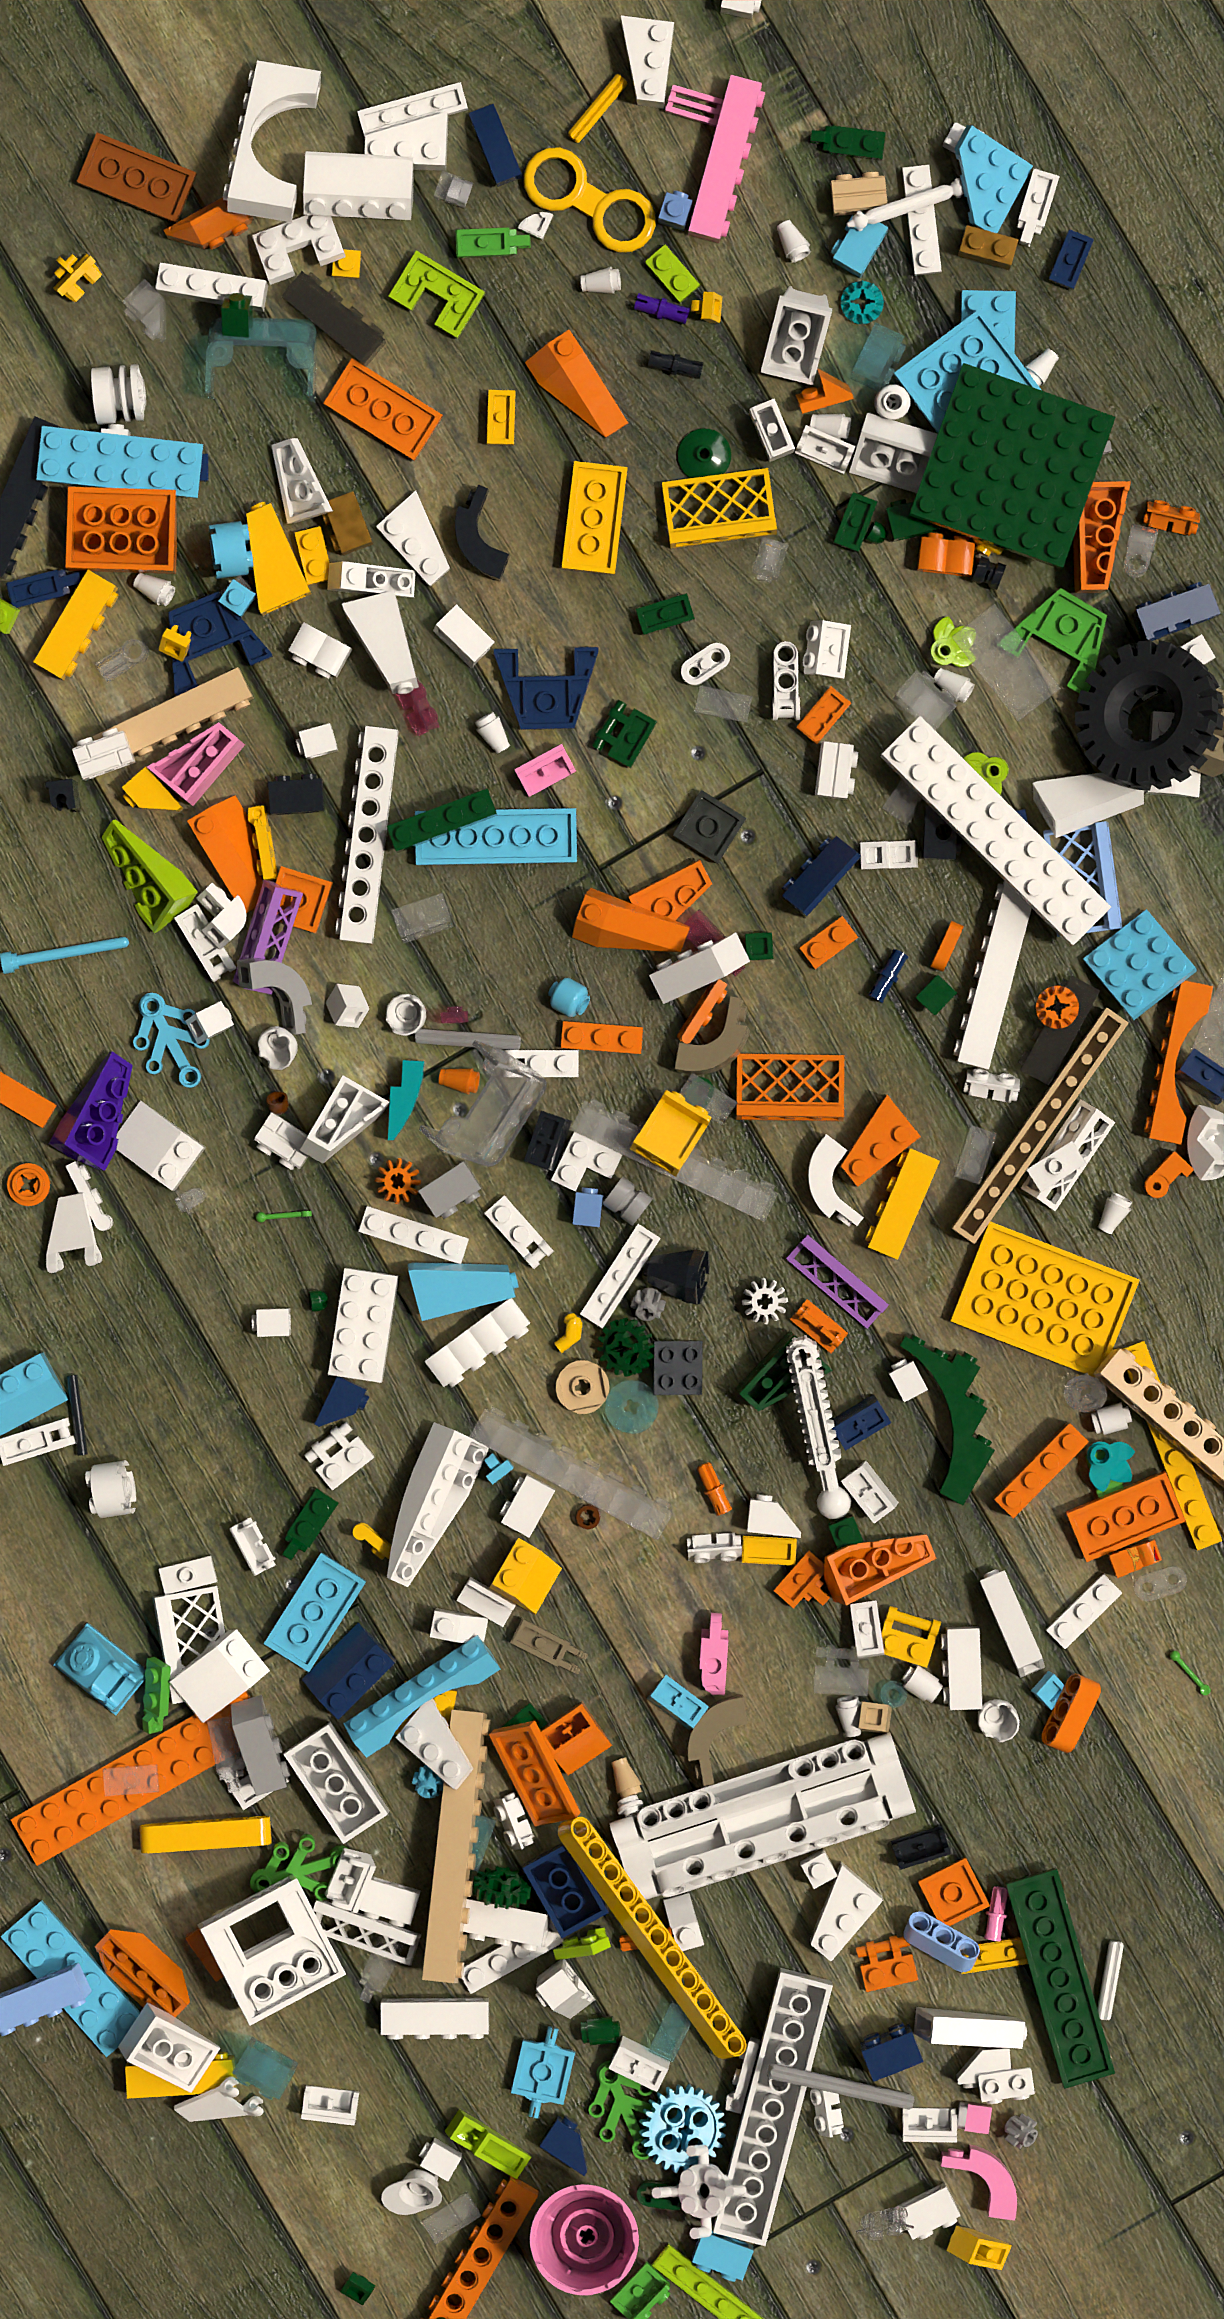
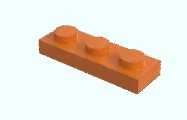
M563 1021L561 1048L641 1054L643 1027Z

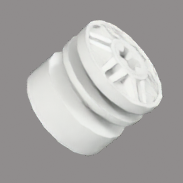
M132 364L130 366V377H127L125 366L121 365L119 378L113 377L110 367L92 368V395L97 424L116 423L117 411L121 410L125 421L130 422L132 409H134L136 421H144L146 390L139 365Z

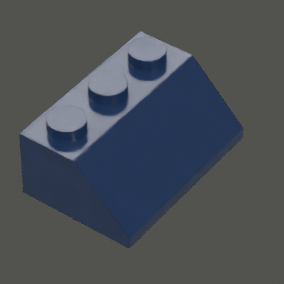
M837 836L833 840L828 837L819 846L818 850L821 853L815 860L810 857L800 867L803 873L799 878L795 880L791 877L782 887L785 891L782 898L805 918L861 857L858 852Z
M358 1622L302 1680L315 1697L339 1720L395 1664L396 1659Z

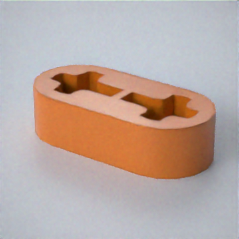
M951 920L931 964L932 968L941 972L944 971L962 932L963 925Z

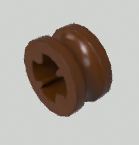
M591 1504L580 1507L576 1516L579 1526L587 1530L595 1528L601 1518L599 1509ZM587 1510H592L593 1517L596 1518L595 1522L592 1523L590 1521V1524L584 1523V1517L581 1516V1513L583 1511L587 1513Z

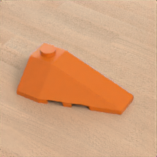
M570 330L547 343L525 362L539 386L552 394L605 438L628 424V421Z
M590 888L585 894L576 918L572 938L602 948L681 952L690 926Z
M927 1534L851 1544L825 1556L824 1580L833 1602L847 1606L937 1558Z

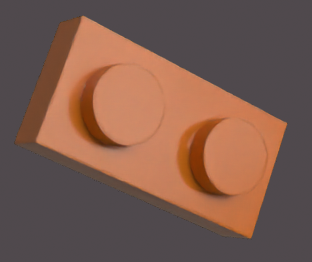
M842 916L799 949L813 968L817 969L856 940L858 936Z

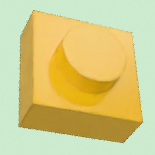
M343 250L346 257L333 262L332 277L359 279L361 251Z

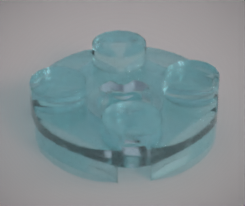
M626 1380L615 1385L608 1394L605 1412L613 1427L622 1432L636 1434L647 1430L653 1424L657 1417L659 1404L657 1396L653 1395L651 1387L642 1381ZM627 1400L638 1401L640 1406L636 1408V1414L632 1415L631 1411L626 1412L624 1410V1407L627 1406Z

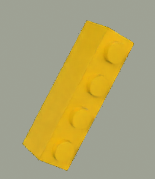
M87 570L35 658L34 663L62 680H65L66 676L71 677L78 666L75 662L80 653L83 655L86 653L92 642L89 637L93 630L98 631L105 620V617L102 615L106 608H112L118 599L119 594L116 593L118 588L97 574Z
M909 1148L907 1153L902 1151L896 1165L900 1167L897 1178L891 1177L886 1191L890 1192L886 1202H880L875 1214L880 1218L876 1227L871 1225L865 1240L869 1242L867 1247L898 1260L939 1165V1160Z
M218 2052L191 2093L132 2063L127 2062L125 2066L127 2099L203 2094L219 2087L228 2077L236 2079L234 2055L228 2056V2052Z

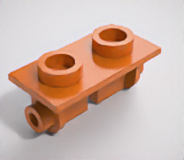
M1162 500L1147 502V511L1151 513H1145L1143 523H1147L1148 527L1166 530L1170 521L1173 522L1171 532L1190 536V534L1196 535L1198 524L1194 522L1200 523V513L1196 512L1194 508L1188 506L1176 508Z
M808 1299L790 1319L830 1353L842 1343L848 1332Z

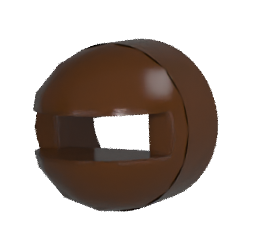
M273 1092L268 1095L266 1099L267 1106L272 1113L281 1115L288 1110L289 1101L286 1093Z

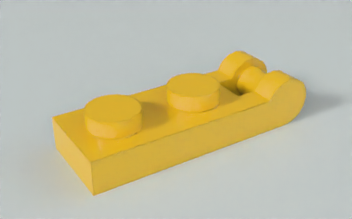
M364 1522L358 1523L353 1529V1536L358 1540L365 1539L373 1546L371 1551L383 1560L385 1557L390 1559L392 1545Z

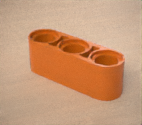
M1076 1673L1068 1678L1043 1729L1042 1742L1045 1745L1064 1753H1069L1075 1748L1100 1696L1101 1687L1098 1682Z

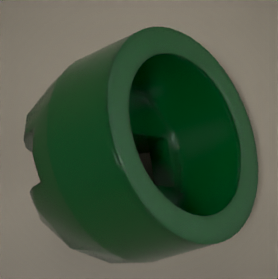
M874 521L864 539L872 544H881L884 542V538L887 537V530L882 524Z
M321 1290L308 1291L311 1312L324 1310L328 1306V1296Z

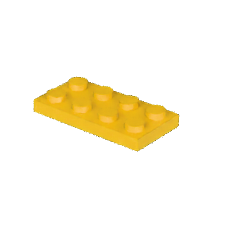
M574 461L562 569L615 575L628 467Z

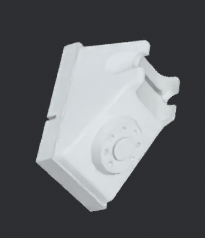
M789 286L783 296L780 295L761 373L813 385L832 314V308H829L828 299L825 294L818 296L795 290L792 286Z

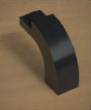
M478 485L476 491L471 489L466 504L470 506L469 509L458 506L455 518L456 537L461 552L473 568L489 578L501 581L510 555L489 546L479 535L478 519L489 489Z

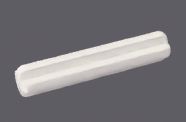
M1114 1940L1110 1941L1108 1945L1097 2007L1101 2020L1111 2019L1124 1947L1122 1942Z

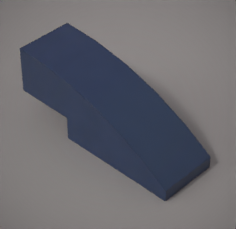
M494 104L470 112L471 122L496 186L499 187L522 178V173Z

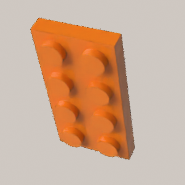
M351 358L323 403L331 410L414 462L443 417L442 414L353 358Z
M1165 1471L1066 1511L1086 1562L1186 1521Z
M536 1721L494 1729L489 1736L534 1826L577 1818L581 1812Z

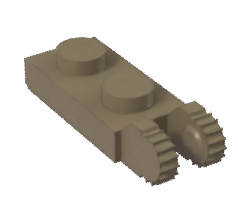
M522 1618L510 1642L557 1667L561 1666L575 1674H579L581 1669L576 1664L562 1659L566 1650L580 1659H586L588 1656L587 1652L570 1645L569 1641Z

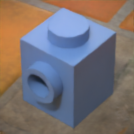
M673 191V194L667 192L659 214L658 223L684 231L692 208V200L688 199L689 195L679 191Z

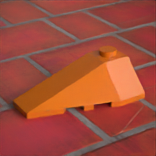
M236 795L209 807L187 820L233 898L238 895L244 903L246 913L256 907L263 880L262 876H259L257 869L258 858L253 844L248 815Z

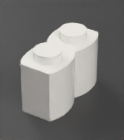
M303 622L288 651L293 653L291 659L306 666L307 662L317 667L315 672L329 679L331 675L338 677L352 649Z

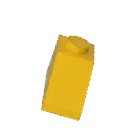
M146 766L122 787L126 792L123 797L133 808L138 805L139 808L146 810L177 812L183 809L180 803Z
M956 2226L946 2251L969 2264L1002 2270L1012 2245L977 2230Z

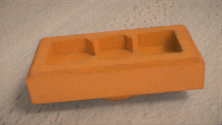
M830 686L796 728L817 745L850 706L851 702Z

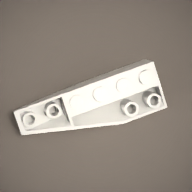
M435 1422L433 1423L403 1497L391 1546L388 1579L406 1587L410 1585L467 1499L489 1446Z

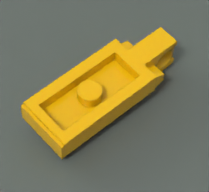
M266 806L248 808V821L255 826L256 833L252 834L254 848L259 849L260 860H257L259 876H263V879L267 881L277 880L278 871Z

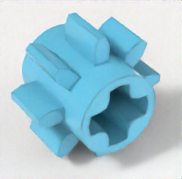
M425 1765L420 1767L419 1772L414 1773L412 1783L416 1785L415 1791L420 1796L434 1798L439 1796L440 1791H443L444 1780Z

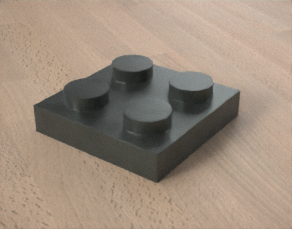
M701 790L673 836L718 864L747 818Z

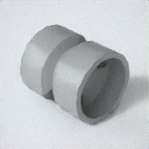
M623 1176L602 1204L612 1212L621 1211V1218L633 1226L653 1198L644 1191L635 1192V1185Z

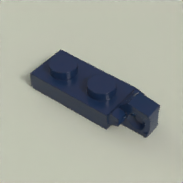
M53 570L7 582L6 586L11 605L19 609L71 594L70 587L79 585L82 577L79 572L66 575L65 570Z

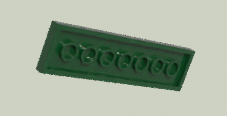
M1055 1867L1005 1882L1063 2088H1070L1115 2074L1058 1869Z

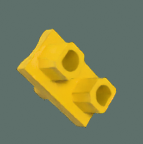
M87 253L73 268L71 266L78 260L73 254L66 261L60 256L56 259L61 266L54 274L60 279L66 271L68 273L53 289L61 296L65 295L74 302H77L85 293L76 284L82 275L91 284L95 283L102 276L98 267L94 264L96 261Z

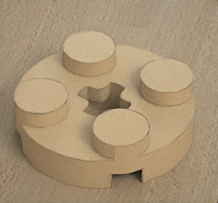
M588 1360L571 1362L558 1376L556 1381L557 1397L572 1412L577 1414L594 1412L605 1402L608 1396V1377L605 1371L596 1363ZM580 1379H584V1382L590 1383L591 1388L586 1390L587 1394L582 1395L581 1391L575 1390V1386L579 1384Z

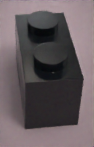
M317 774L301 775V780H290V776H276L273 782H268L270 814L272 816L325 812L323 779H317Z

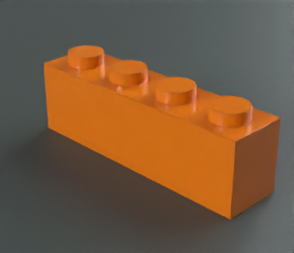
M1067 1421L992 1498L1014 1519L1089 1441Z

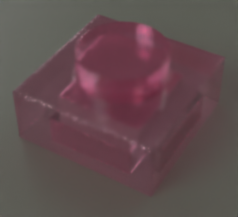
M462 1006L446 1007L447 1012L441 1013L442 1024L469 1023V1012L463 1011Z

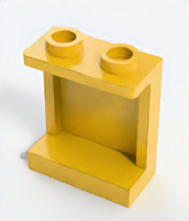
M665 1090L644 1127L633 1141L630 1150L676 1177L707 1128L711 1117L701 1106H692L687 1103L681 1094Z

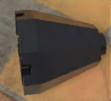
M688 1250L655 1255L651 1257L650 1261H646L644 1276L647 1277L648 1283L685 1303H702L708 1281L704 1282L705 1274H709L710 1271L709 1251Z

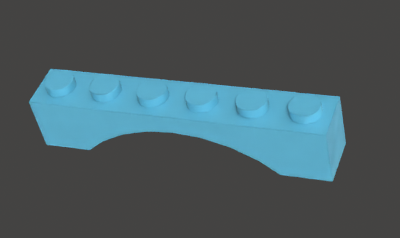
M477 1635L345 1722L344 1726L354 1744L367 1758L387 1745L402 1722L425 1702L449 1690L466 1685L479 1684L499 1671L500 1667L489 1648Z

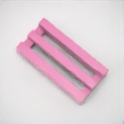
M673 85L665 112L717 127L724 100ZM676 93L681 94L687 97H691L694 99H698L704 102L717 105V108L709 107L675 96ZM673 103L714 114V118L675 108Z

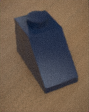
M337 1376L314 1425L320 1427L354 1415L358 1409L363 1411L370 1397L366 1395L368 1388L347 1378Z
M557 2115L540 2141L539 2147L585 2176L588 2166L581 2132L577 2128L578 2123L568 2116L562 2118Z

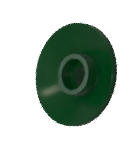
M707 428L694 430L685 436L679 446V465L689 478L724 474L731 462L730 445L726 438L715 430ZM701 450H708L710 456L707 459L701 458L699 455Z

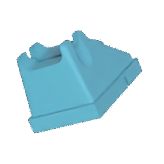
M90 1623L84 1626L54 1664L55 1667L115 1715L118 1714L145 1680L146 1669L116 1644L109 1641L106 1636Z

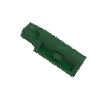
M826 126L825 131L811 130L810 144L823 145V151L833 155L881 161L883 159L886 132Z
M316 1488L287 1532L288 1535L285 1540L290 1544L282 1555L292 1560L299 1549L305 1552L308 1547L310 1548L339 1502Z

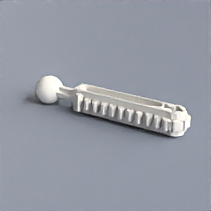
M806 1335L798 1338L794 1337L786 1348V1353H788L787 1361L792 1363L789 1366L790 1373H795L791 1376L792 1383H797L793 1386L794 1393H799L795 1397L796 1403H801L798 1406V1413L803 1414L800 1416V1423L805 1424L802 1426V1433L807 1434L804 1436V1442L809 1444L806 1446V1452L810 1453L808 1455V1462L811 1465H816L822 1482L823 1491L818 1496L817 1507L823 1516L828 1519L837 1520L847 1514L851 1507V1499L849 1494L839 1487L835 1471V1461L841 1458V1450L838 1449L839 1441L833 1440L836 1437V1430H831L834 1427V1420H829L832 1417V1411L827 1410L830 1407V1401L825 1400L828 1397V1392L823 1390L826 1387L825 1380H821L824 1377V1372L818 1369L822 1367L821 1360L816 1359L820 1354L819 1350H817L816 1341H812ZM800 1349H804L806 1361L802 1362Z

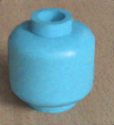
M564 978L559 983L554 982L548 993L551 997V1007L567 1017L583 1014L590 1001L587 988L571 978Z

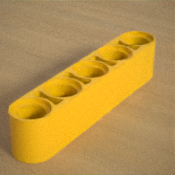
M270 1816L152 1823L139 1826L141 1853L272 1844Z

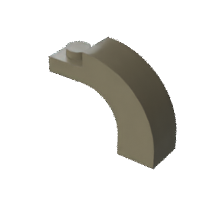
M730 996L725 1028L716 1040L706 1045L679 1043L675 1070L678 1073L688 1075L710 1074L726 1067L735 1060L743 1050L750 1032L747 1026L740 1025V1022H745L747 1006H743L744 1002L741 998Z
M743 1695L724 1698L713 1703L703 1714L696 1726L691 1729L688 1740V1761L699 1760L700 1763L695 1764L697 1780L703 1779L704 1786L714 1784L709 1755L714 1737L728 1727L748 1724Z

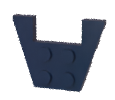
M219 592L169 612L170 630L174 625H177L178 634L185 636L188 631L191 632V642L183 662L172 657L174 693L176 696L198 686L189 661L237 641L241 642L250 666L273 657L269 649L243 619L218 602L222 597Z
M598 647L574 648V676L519 677L518 649H494V655L521 730L575 729L598 656Z

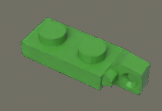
M485 228L456 230L457 258L517 255V249L531 248L530 235H517L516 229Z
M156 1657L147 1658L145 1670V1695L143 1697L145 1716L142 1719L143 1731L148 1734L162 1731L164 1716H168L171 1667Z

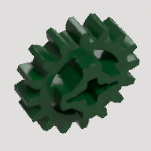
M622 1318L619 1321H612L610 1326L602 1329L606 1335L598 1337V1340L603 1342V1346L598 1347L597 1350L604 1353L600 1360L608 1361L607 1370L615 1368L614 1375L624 1374V1377H628L633 1374H639L642 1372V1369L649 1367L647 1360L654 1358L649 1349L655 1347V1344L648 1342L652 1334L645 1335L644 1330L646 1326L641 1325L637 1327L638 1320L636 1319L629 1321L628 1318Z
M495 1866V1870L487 1867L485 1872L478 1871L477 1876H474L473 1895H477L478 1901L485 1900L484 1905L486 1906L494 1904V1908L509 1909V1905L518 1908L519 1903L526 1904L527 1899H530L531 1882L527 1880V1875H519V1870L511 1872L509 1867L501 1868Z

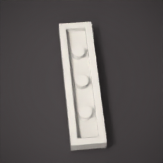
M461 82L357 112L365 137V135L446 111L448 115L468 110Z
M929 165L902 168L905 198L932 189ZM933 204L907 213L914 276L942 272Z
M369 1206L366 1207L359 1229L361 1233L458 1264L462 1263L469 1238Z
M638 1224L580 1314L603 1328L659 1242L660 1237Z
M550 1919L545 1947L537 1946V1951L522 1949V1943L511 1941L510 1946L501 1945L466 1964L462 1979L470 1994L562 1944L564 1939L560 1937Z

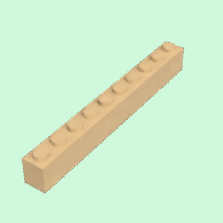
M1107 1007L1103 1009L951 1229L971 1243H976L1128 1025L1126 1020Z
M452 1710L450 1731L455 1740L459 1742L473 1770L457 1790L453 1789L445 1781L443 1784L422 1980L458 1983V1978H462L464 1973V1962H460L461 1951H465L467 1945V1935H463L464 1924H468L470 1918V1908H466L467 1897H471L473 1890V1881H469L470 1870H474L476 1863V1854H472L473 1843H477L479 1827H475L476 1816L481 1814L482 1801L478 1800L479 1789L484 1787L485 1774L481 1773V1765L487 1759L488 1748L484 1746V1737L489 1735L490 1719H487V1714Z

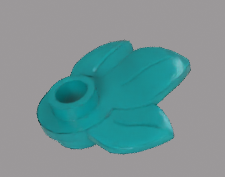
M1097 1441L1090 1445L1087 1450V1459L1091 1464L1089 1477L1098 1490L1104 1492L1110 1480L1124 1483L1131 1482V1468L1126 1460L1134 1455L1135 1451L1127 1443L1119 1441L1112 1444ZM1097 1450H1104L1105 1456L1103 1459H1096L1095 1453Z

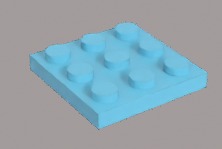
M1147 909L1083 958L1084 962L1133 1021L1197 972L1196 967Z

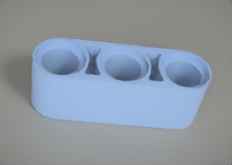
M924 1912L913 1913L904 1930V1938L909 1944L959 1972L970 1971L980 1952L979 1946L974 1940Z

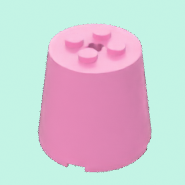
M589 2184L570 2186L549 2197L535 2215L530 2232V2248L540 2273L553 2286L575 2295H593L617 2285L633 2266L639 2246L637 2224L626 2203L613 2192L603 2187ZM588 2228L593 2230L592 2235L595 2236V2239H589L588 2242H584L582 2240L583 2236L580 2235L581 2230L587 2231Z

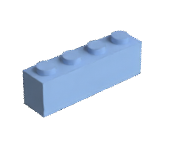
M79 1962L0 1993V2035L10 2034L16 2030V2026L21 2024L24 2027H28L38 2022L41 2016L53 2017L63 2011L62 2008L69 2005L71 2008H76L86 2002L85 1998L92 1990Z

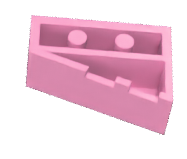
M219 722L191 739V742L178 750L175 749L168 753V756L157 763L147 766L192 806L195 805L245 746L244 743Z

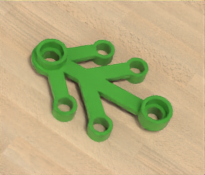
M309 1834L302 1835L299 1839V1846L286 1869L276 1872L280 1862L289 1856V1846L284 1842H278L273 1847V1854L266 1867L258 1869L252 1874L250 1878L251 1888L255 1893H258L293 1874L302 1887L315 1892V1896L319 1900H326L328 1898H326L325 1894H320L318 1890L320 1888L327 1889L329 1884L318 1882L306 1875L331 1867L336 1868L338 1863L336 1858L340 1857L343 1848L347 1847L343 1845L335 1846L331 1850L330 1856L302 1864L307 1853L315 1848L314 1837ZM305 1840L312 1842L308 1847L302 1845ZM279 1848L286 1850L284 1854H278L276 1851ZM267 1880L269 1883L266 1886H261L259 1881Z
M611 2060L605 2061L597 2069V2079L600 2082V2087L595 2100L589 2105V2114L594 2118H599L604 2114V2102L611 2089L615 2100L606 2124L600 2129L599 2135L601 2140L604 2142L614 2140L616 2135L615 2128L622 2113L634 2140L632 2145L634 2156L640 2160L648 2159L651 2156H648L646 2151L638 2149V2145L647 2137L639 2134L641 2129L632 2109L644 2113L643 2109L651 2110L653 2107L650 2103L626 2095L621 2085L637 2089L643 2096L650 2095L653 2090L650 2089L644 2092L640 2089L641 2084L616 2072L613 2078H607L605 2072L609 2069ZM600 2105L602 2108L601 2112L598 2114L593 2113L591 2110L592 2106ZM605 2129L612 2131L613 2135L610 2138L603 2136L602 2132Z

